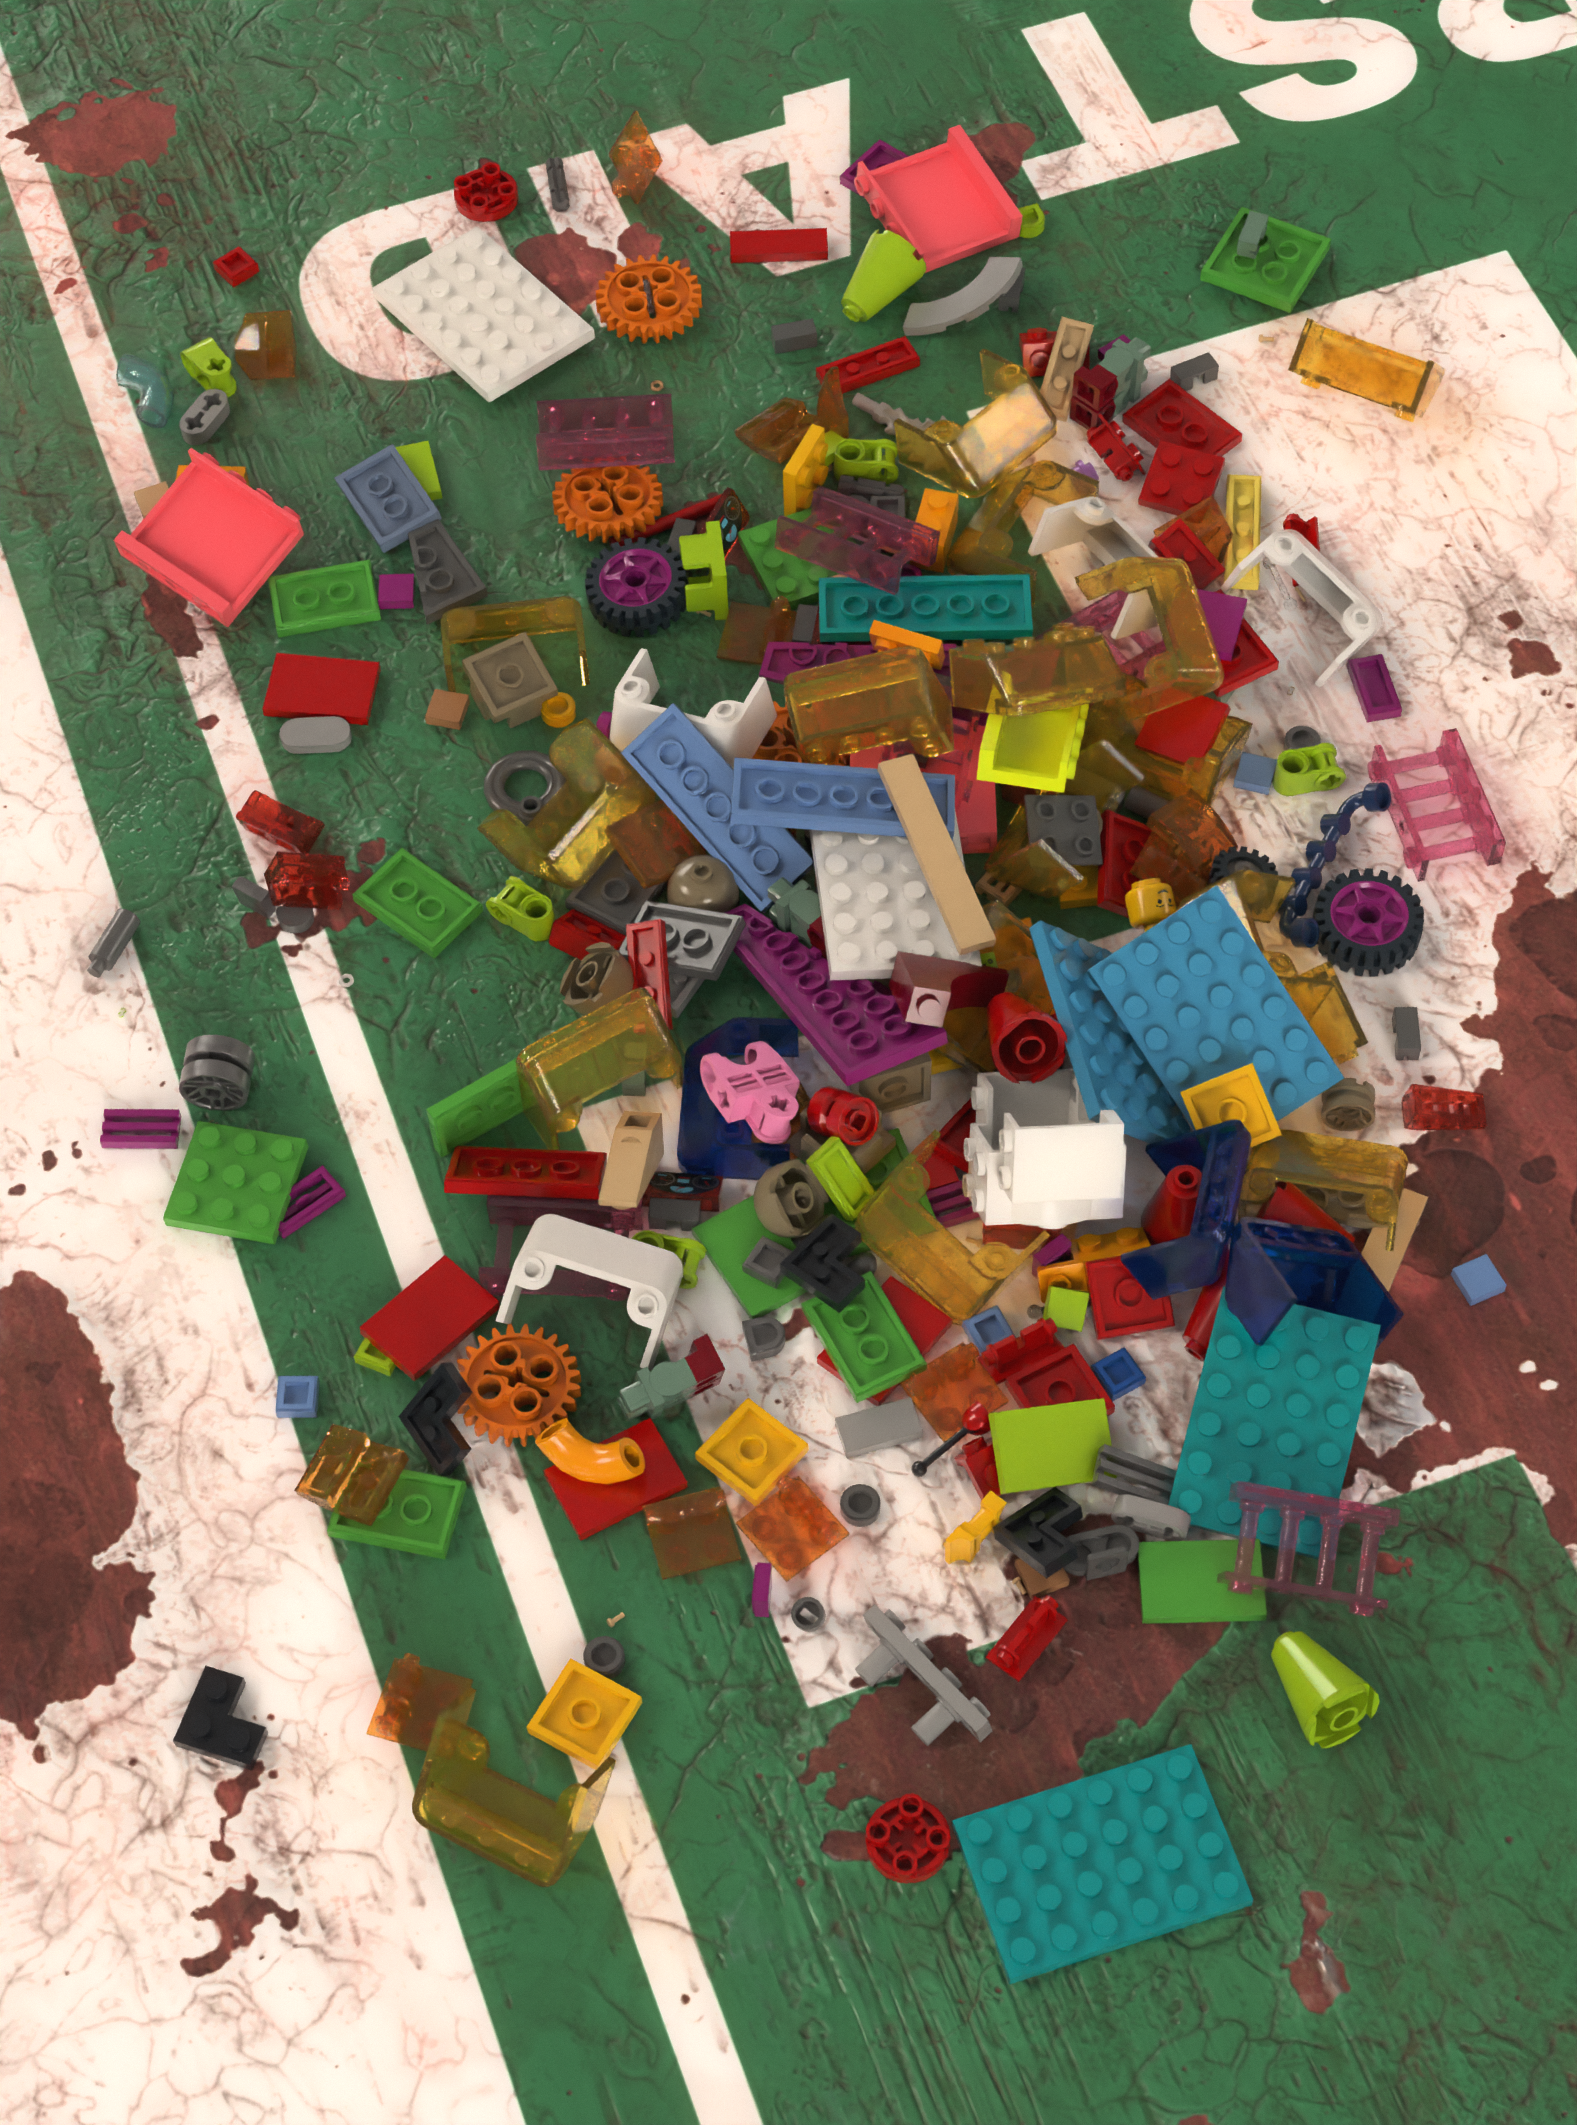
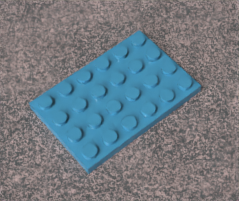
M1217 885L1088 969L1196 1134L1197 1132L1180 1092L1247 1064L1253 1063L1276 1121L1284 1118L1344 1079L1331 1056Z
M1041 920L1038 921L1029 930L1058 1022L1067 1035V1043L1065 1041V1045L1089 1120L1099 1123L1100 1110H1114L1124 1123V1134L1182 1157L1194 1150L1189 1136L1191 1133L1190 1126L1183 1118L1181 1110L1088 970L1111 955L1112 952L1087 942L1083 938L1067 933L1059 927L1056 928Z

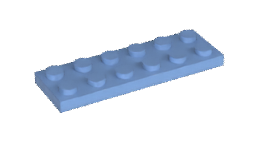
M672 703L621 752L708 853L729 867L734 875L735 883L761 912L765 913L775 904L768 898L767 890L781 877L795 885L814 867L812 856L787 828L730 823L733 768L676 704Z
M734 758L731 824L907 837L878 770L875 768ZM922 772L953 841L955 828V775Z

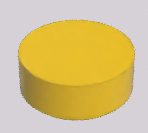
M558 692L557 696L544 701L541 709L542 720L547 725L555 728L568 726L576 717L574 699L567 693Z

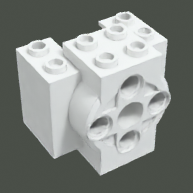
M1057 1069L1053 1075L1041 1082L1019 1081L1020 1084L1012 1083L1003 1077L1000 1072L978 1073L977 1087H973L971 1091L972 1107L976 1110V1123L970 1124V1138H965L964 1156L965 1160L969 1161L968 1174H964L962 1178V1189L964 1197L970 1199L973 1211L978 1212L986 1226L1022 1224L1038 1226L1044 1229H1060L1082 1220L1123 1218L1127 1145L1123 1141L1124 1123L1114 1110H1100L1099 1123L1089 1120L1073 1069Z

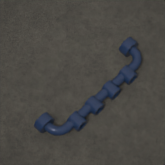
M1368 783L1363 791L1346 799L1336 814H1324L1322 816L1320 828L1324 834L1323 839L1308 842L1306 846V857L1310 861L1308 867H1297L1293 870L1291 882L1295 891L1293 894L1280 895L1276 904L1277 912L1281 916L1279 921L1280 933L1287 939H1290L1296 948H1312L1317 944L1319 939V926L1313 918L1297 917L1305 915L1308 907L1307 898L1312 889L1320 887L1322 883L1321 872L1326 862H1332L1335 859L1337 852L1336 844L1341 835L1349 833L1351 828L1350 817L1354 811L1362 806L1369 812H1384L1389 808L1391 791L1386 783Z

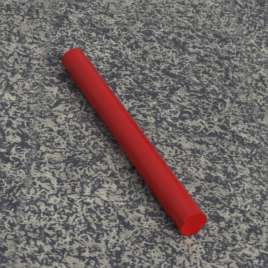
M730 490L656 519L654 525L645 524L646 532L644 533L636 529L633 530L634 538H631L632 542L636 543L638 537L648 538L673 528L676 518L694 520L717 511L728 496L733 495L737 498L734 490ZM622 534L621 541L618 542L621 547L625 546L624 539L630 537ZM614 536L609 538L610 546L617 542Z

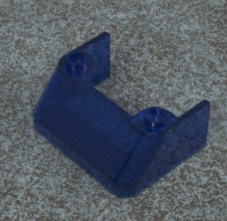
M736 1017L698 1039L687 1048L677 1146L678 1166L683 1173L711 1175L719 1179L759 1180L767 1169L790 1160V1144L752 1143V1128L745 1119L731 1123L725 1120L709 1098L703 1085L700 1064L704 1055L715 1052L719 1053L722 1057H727V1055H744L746 1046L757 1041L766 1042L781 1057H799L798 1027L791 1019Z
M1240 1120L1225 1121L1146 1145L1145 1152L1165 1177L1171 1169L1179 1165H1190L1202 1172L1190 1235L1121 1255L1120 1260L1153 1300L1211 1285L1219 1279L1223 1271L1235 1225L1252 1138L1251 1133Z
M1247 1216L1242 1217L1233 1228L1225 1299L1228 1309L1238 1317L1256 1345L1263 1346L1294 1304L1381 1325L1375 1351L1404 1315L1355 1245L1341 1233L1329 1229Z

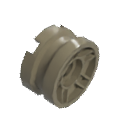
M1344 1078L1321 1093V1101L1323 1103L1321 1119L1328 1127L1340 1131H1356L1369 1127L1375 1121V1107L1373 1105L1375 1102V1089L1367 1081L1361 1085L1356 1083V1078Z

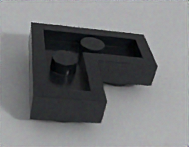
M831 1213L780 1263L781 1273L840 1313L866 1288L865 1279L841 1263L862 1243L861 1233Z
M452 1362L441 1363L398 1416L438 1476H450L471 1451V1447L451 1418L473 1392Z
M1054 1487L993 1527L995 1540L1047 1579L1078 1558L1076 1545L1061 1535L1060 1532L1083 1518L1082 1508L1080 1504L1057 1487Z
M205 1666L174 1736L173 1742L176 1747L253 1771L267 1738L268 1730L265 1726L232 1716L246 1685L244 1677Z

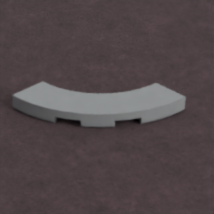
M989 257L981 273L960 291L935 301L911 303L903 325L905 336L946 331L947 326L963 320L967 323L988 311L989 305L1000 295L1005 296L1014 285L1023 267L1021 257Z

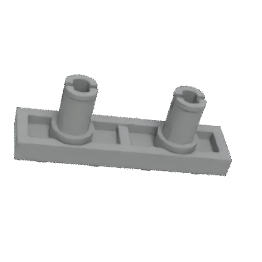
M874 1604L863 1614L868 1627L880 1638L879 1642L881 1644L855 1668L857 1674L872 1688L897 1663L901 1665L904 1663L936 1696L935 1699L937 1701L911 1727L917 1737L926 1746H929L955 1721L957 1723L961 1722L981 1743L992 1732L990 1723L987 1720L991 1715L988 1709L975 1696L968 1700L958 1690L962 1686L961 1682L947 1667L940 1671L930 1661L934 1655L920 1639L916 1638L913 1642L908 1639L902 1632L906 1626L890 1609L883 1613Z

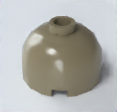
M695 855L685 859L673 870L668 880V904L721 913L734 909L740 904L739 887L735 883L733 873L725 863L710 855Z
M599 942L586 948L585 950L590 954L585 956L582 961L576 957L564 973L560 984V993L565 997V1000H562L564 1004L585 1017L600 1019L610 1016L623 1009L630 1000L634 983L631 965L616 948L604 942Z
M800 1159L784 1161L767 1169L755 1186L753 1196L757 1217L765 1229L779 1237L801 1238L809 1236L828 1217V1214L823 1215L824 1203L829 1202V1195L808 1164L804 1165L802 1162H799Z

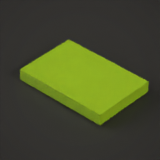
M1104 1398L988 1414L1000 1494L1092 1482L1099 1448L1104 1444L1112 1447ZM1104 1471V1475L1114 1479L1117 1478L1116 1475Z

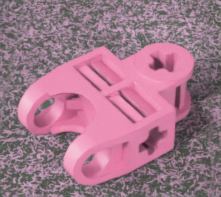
M764 1041L749 1043L746 1046L744 1053L746 1065L736 1064L726 1056L722 1057L716 1052L704 1055L700 1064L701 1079L709 1098L725 1120L731 1123L745 1119L755 1136L761 1141L769 1144L785 1142L791 1133L790 1120L796 1116L799 1107L795 1097L800 1080L784 1059Z

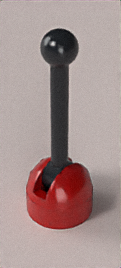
M978 1400L972 1403L963 1413V1428L923 1461H916L912 1464L911 1471L913 1475L917 1477L924 1476L928 1466L967 1434L981 1436L991 1430L989 1413Z

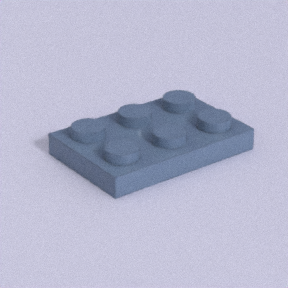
M393 444L334 478L338 487L383 553L409 539V532L437 519L439 521L442 520L440 512Z

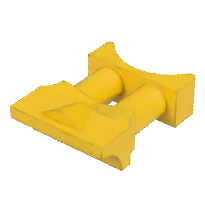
M990 1491L981 1500V1507L978 1513L969 1522L964 1521L943 1543L945 1547V1561L948 1564L956 1560H964L970 1563L980 1550V1543L991 1531L994 1533L993 1527L1003 1521L1000 1515L1007 1502Z

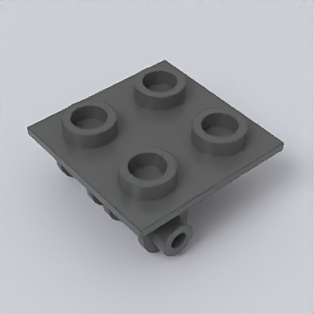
M1024 796L1031 865L1037 867V872H1051L1052 865H1103L1095 796Z

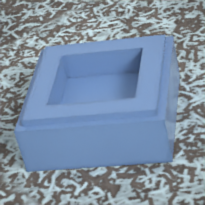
M1242 752L1233 787L1269 795L1277 759Z
M1487 1254L1452 1269L1451 1276L1470 1306L1505 1292L1506 1283Z
M998 1305L962 1323V1327L979 1357L981 1352L986 1350V1345H993L1012 1334L1016 1338Z
M278 1376L275 1409L277 1418H317L320 1383L318 1376Z

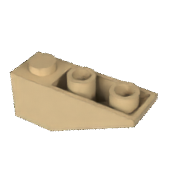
M624 1111L615 1127L598 1199L599 1205L612 1206L618 1210H625L631 1207L637 1208L664 1155L662 1113Z

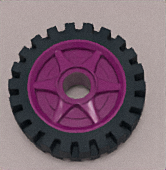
M638 537L637 544H633L632 539L628 538L624 539L625 546L622 547L618 542L611 544V552L604 548L599 552L600 559L594 557L591 561V568L588 567L586 572V595L595 620L598 619L599 624L603 628L608 626L609 632L617 634L620 630L622 636L630 637L631 631H635L636 637H644V630H649L650 635L657 634V626L659 625L663 630L669 628L670 619L676 622L680 618V612L686 610L685 586L689 584L687 571L683 569L679 553L676 550L672 552L671 546L666 543L661 546L659 540L652 539L650 544H647L646 538Z
M1365 868L1364 874L1361 876L1358 869L1350 870L1348 878L1343 872L1336 876L1335 882L1333 880L1327 882L1324 890L1321 889L1312 917L1319 926L1317 944H1319L1318 951L1322 956L1328 954L1327 961L1333 966L1338 961L1341 962L1340 970L1346 973L1350 967H1354V975L1363 976L1364 969L1369 970L1370 977L1378 976L1380 969L1386 975L1393 972L1394 966L1398 969L1405 966L1406 960L1410 961L1418 948L1424 924L1423 906H1420L1421 900L1418 894L1412 895L1413 888L1408 883L1401 887L1402 879L1396 875L1391 881L1388 880V872L1380 870L1379 876H1373L1372 868Z

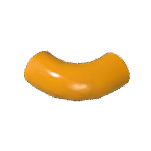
M567 1418L550 1425L535 1440L542 1453L556 1467L581 1481L613 1484L632 1479L644 1472L645 1459L640 1447L634 1440L624 1437L608 1444L594 1443L584 1438Z

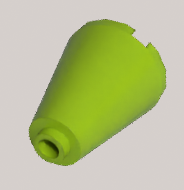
M879 229L874 231L867 242L841 300L843 313L847 318L854 322L868 321L922 278L927 270L923 258L918 262L913 255L916 249L912 244L892 231L885 230L882 234H879Z
M1289 1631L1276 1639L1271 1652V1658L1303 1734L1310 1745L1314 1746V1743H1318L1321 1748H1330L1356 1735L1362 1729L1358 1722L1366 1714L1372 1719L1377 1711L1380 1701L1375 1689L1304 1632Z

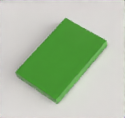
M370 559L270 576L268 578L278 638L381 620Z
M403 848L396 852L352 894L355 903L434 959L483 912V906L479 901Z
M525 1053L426 1109L434 1148L440 1157L450 1154L454 1151L455 1147L464 1146L537 1104L538 1098L532 1062Z
M753 1195L692 1228V1235L696 1241L706 1247L707 1257L750 1319L763 1317L808 1292L786 1276H784L775 1289L743 1272V1263L762 1235L791 1251L796 1248L791 1238L779 1237L764 1228L757 1217Z
M871 1271L860 1275L865 1279L866 1288L840 1313L817 1297L801 1303L804 1315L856 1403L927 1370L926 1361Z
M349 1458L327 1528L328 1536L446 1559L466 1491V1482Z
M1260 1539L1139 1542L1137 1561L1142 1624L1266 1621L1267 1609Z

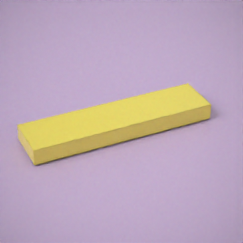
M1227 474L1224 568L1226 570L1224 572V582L1236 566L1260 545L1262 476ZM1260 562L1231 589L1258 590Z

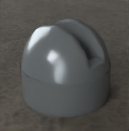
M801 1598L792 1607L791 1618L794 1624L804 1632L818 1630L825 1621V1609L815 1598ZM804 1608L818 1618L814 1624L800 1614Z

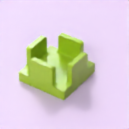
M720 521L706 522V533L679 537L680 558L683 569L709 568L707 576L688 578L689 584L685 586L686 608L688 612L714 610L715 620L729 619L727 574Z

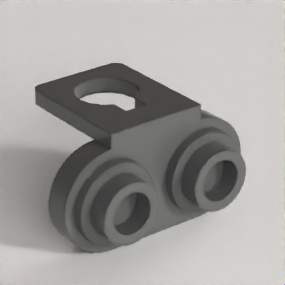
M1119 1524L1071 1535L1067 1539L1076 1545L1078 1558L1063 1568L1072 1575H1085L1086 1581L1125 1572L1127 1565L1138 1554V1536L1131 1528Z

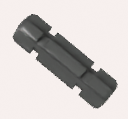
M560 157L548 158L546 160V171L552 207L557 212L560 210L566 211L570 204L563 160Z
M841 475L837 486L840 495L849 496L853 493L863 496L867 500H871V496H904V486L890 483V486H886V482L860 477L858 480H854L855 476Z

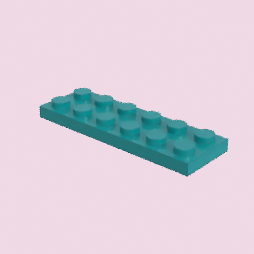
M1030 574L819 578L820 642L871 641L869 632L873 620L939 640L1032 639Z

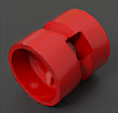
M828 1086L817 1091L809 1101L807 1120L811 1129L817 1134L829 1138L836 1136L843 1143L859 1146L868 1142L875 1134L879 1124V1112L876 1104L871 1099Z

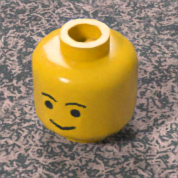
M1160 878L1137 881L1131 884L1132 889L1125 895L1130 925L1133 928L1144 929L1145 932L1177 911L1171 886L1161 883Z

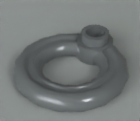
M535 750L516 751L503 756L490 767L484 778V796L490 808L501 817L519 822L528 829L542 826L547 816L562 805L568 793V777L562 765L552 756ZM533 770L545 777L547 789L539 798L527 796L519 802L507 795L505 783L515 772Z

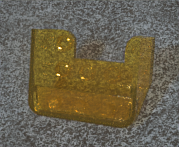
M1060 623L1052 625L1053 631L1043 633V639L1035 640V637H1018L1013 639L1012 645L1005 646L1004 642L985 643L984 639H968L963 641L962 647L949 649L953 706L1002 716H1025L1121 698L1127 695L1126 679L1103 634L1095 632L1094 626L1074 628L1073 623Z
M912 646L898 647L796 671L787 675L784 679V697L797 750L804 763L846 766V761L842 754H854L860 750L877 746H889L895 742L908 739L915 751L926 757H937L943 753L955 751L951 701L925 654L919 648Z
M587 717L563 730L550 745L549 759L552 765L566 778V782L530 823L525 826L512 812L499 809L490 813L477 827L517 869L565 889L580 887L593 876L653 806L656 797L655 791L626 760L620 750Z

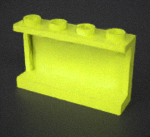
M999 672L980 746L976 780L1064 793L1067 779L1074 780L1085 721H1087L1090 700L1083 699L1085 686L1077 685L1074 702L1011 693L1014 674Z

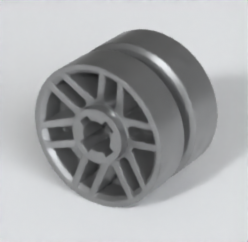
M202 1035L193 1038L186 1047L184 1067L179 1083L181 1096L188 1102L209 1110L229 1111L242 1107L247 1102L250 1089V1078L255 1061L253 1050L245 1043L227 1036Z

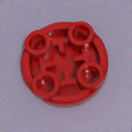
M486 163L482 168L470 171L465 175H460L454 180L456 208L463 216L470 220L478 222L496 221L509 215L517 206L519 199L517 183L510 174L502 171L497 163Z
M905 1794L902 1797L884 1803L873 1813L866 1826L865 1844L869 1860L879 1873L892 1881L899 1883L924 1881L935 1875L948 1858L951 1841L948 1823L938 1808L923 1800L917 1794Z

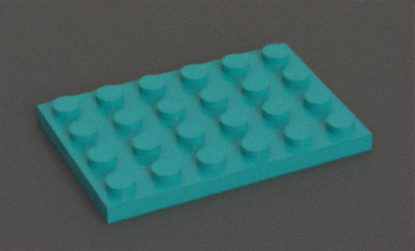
M1223 1286L1168 1505L1188 1513L1191 1517L1189 1525L1191 1527L1237 1539H1260V1545L1324 1561L1381 1325Z
M1191 1744L952 1820L955 1836L1009 1985L1253 1904L1254 1899Z

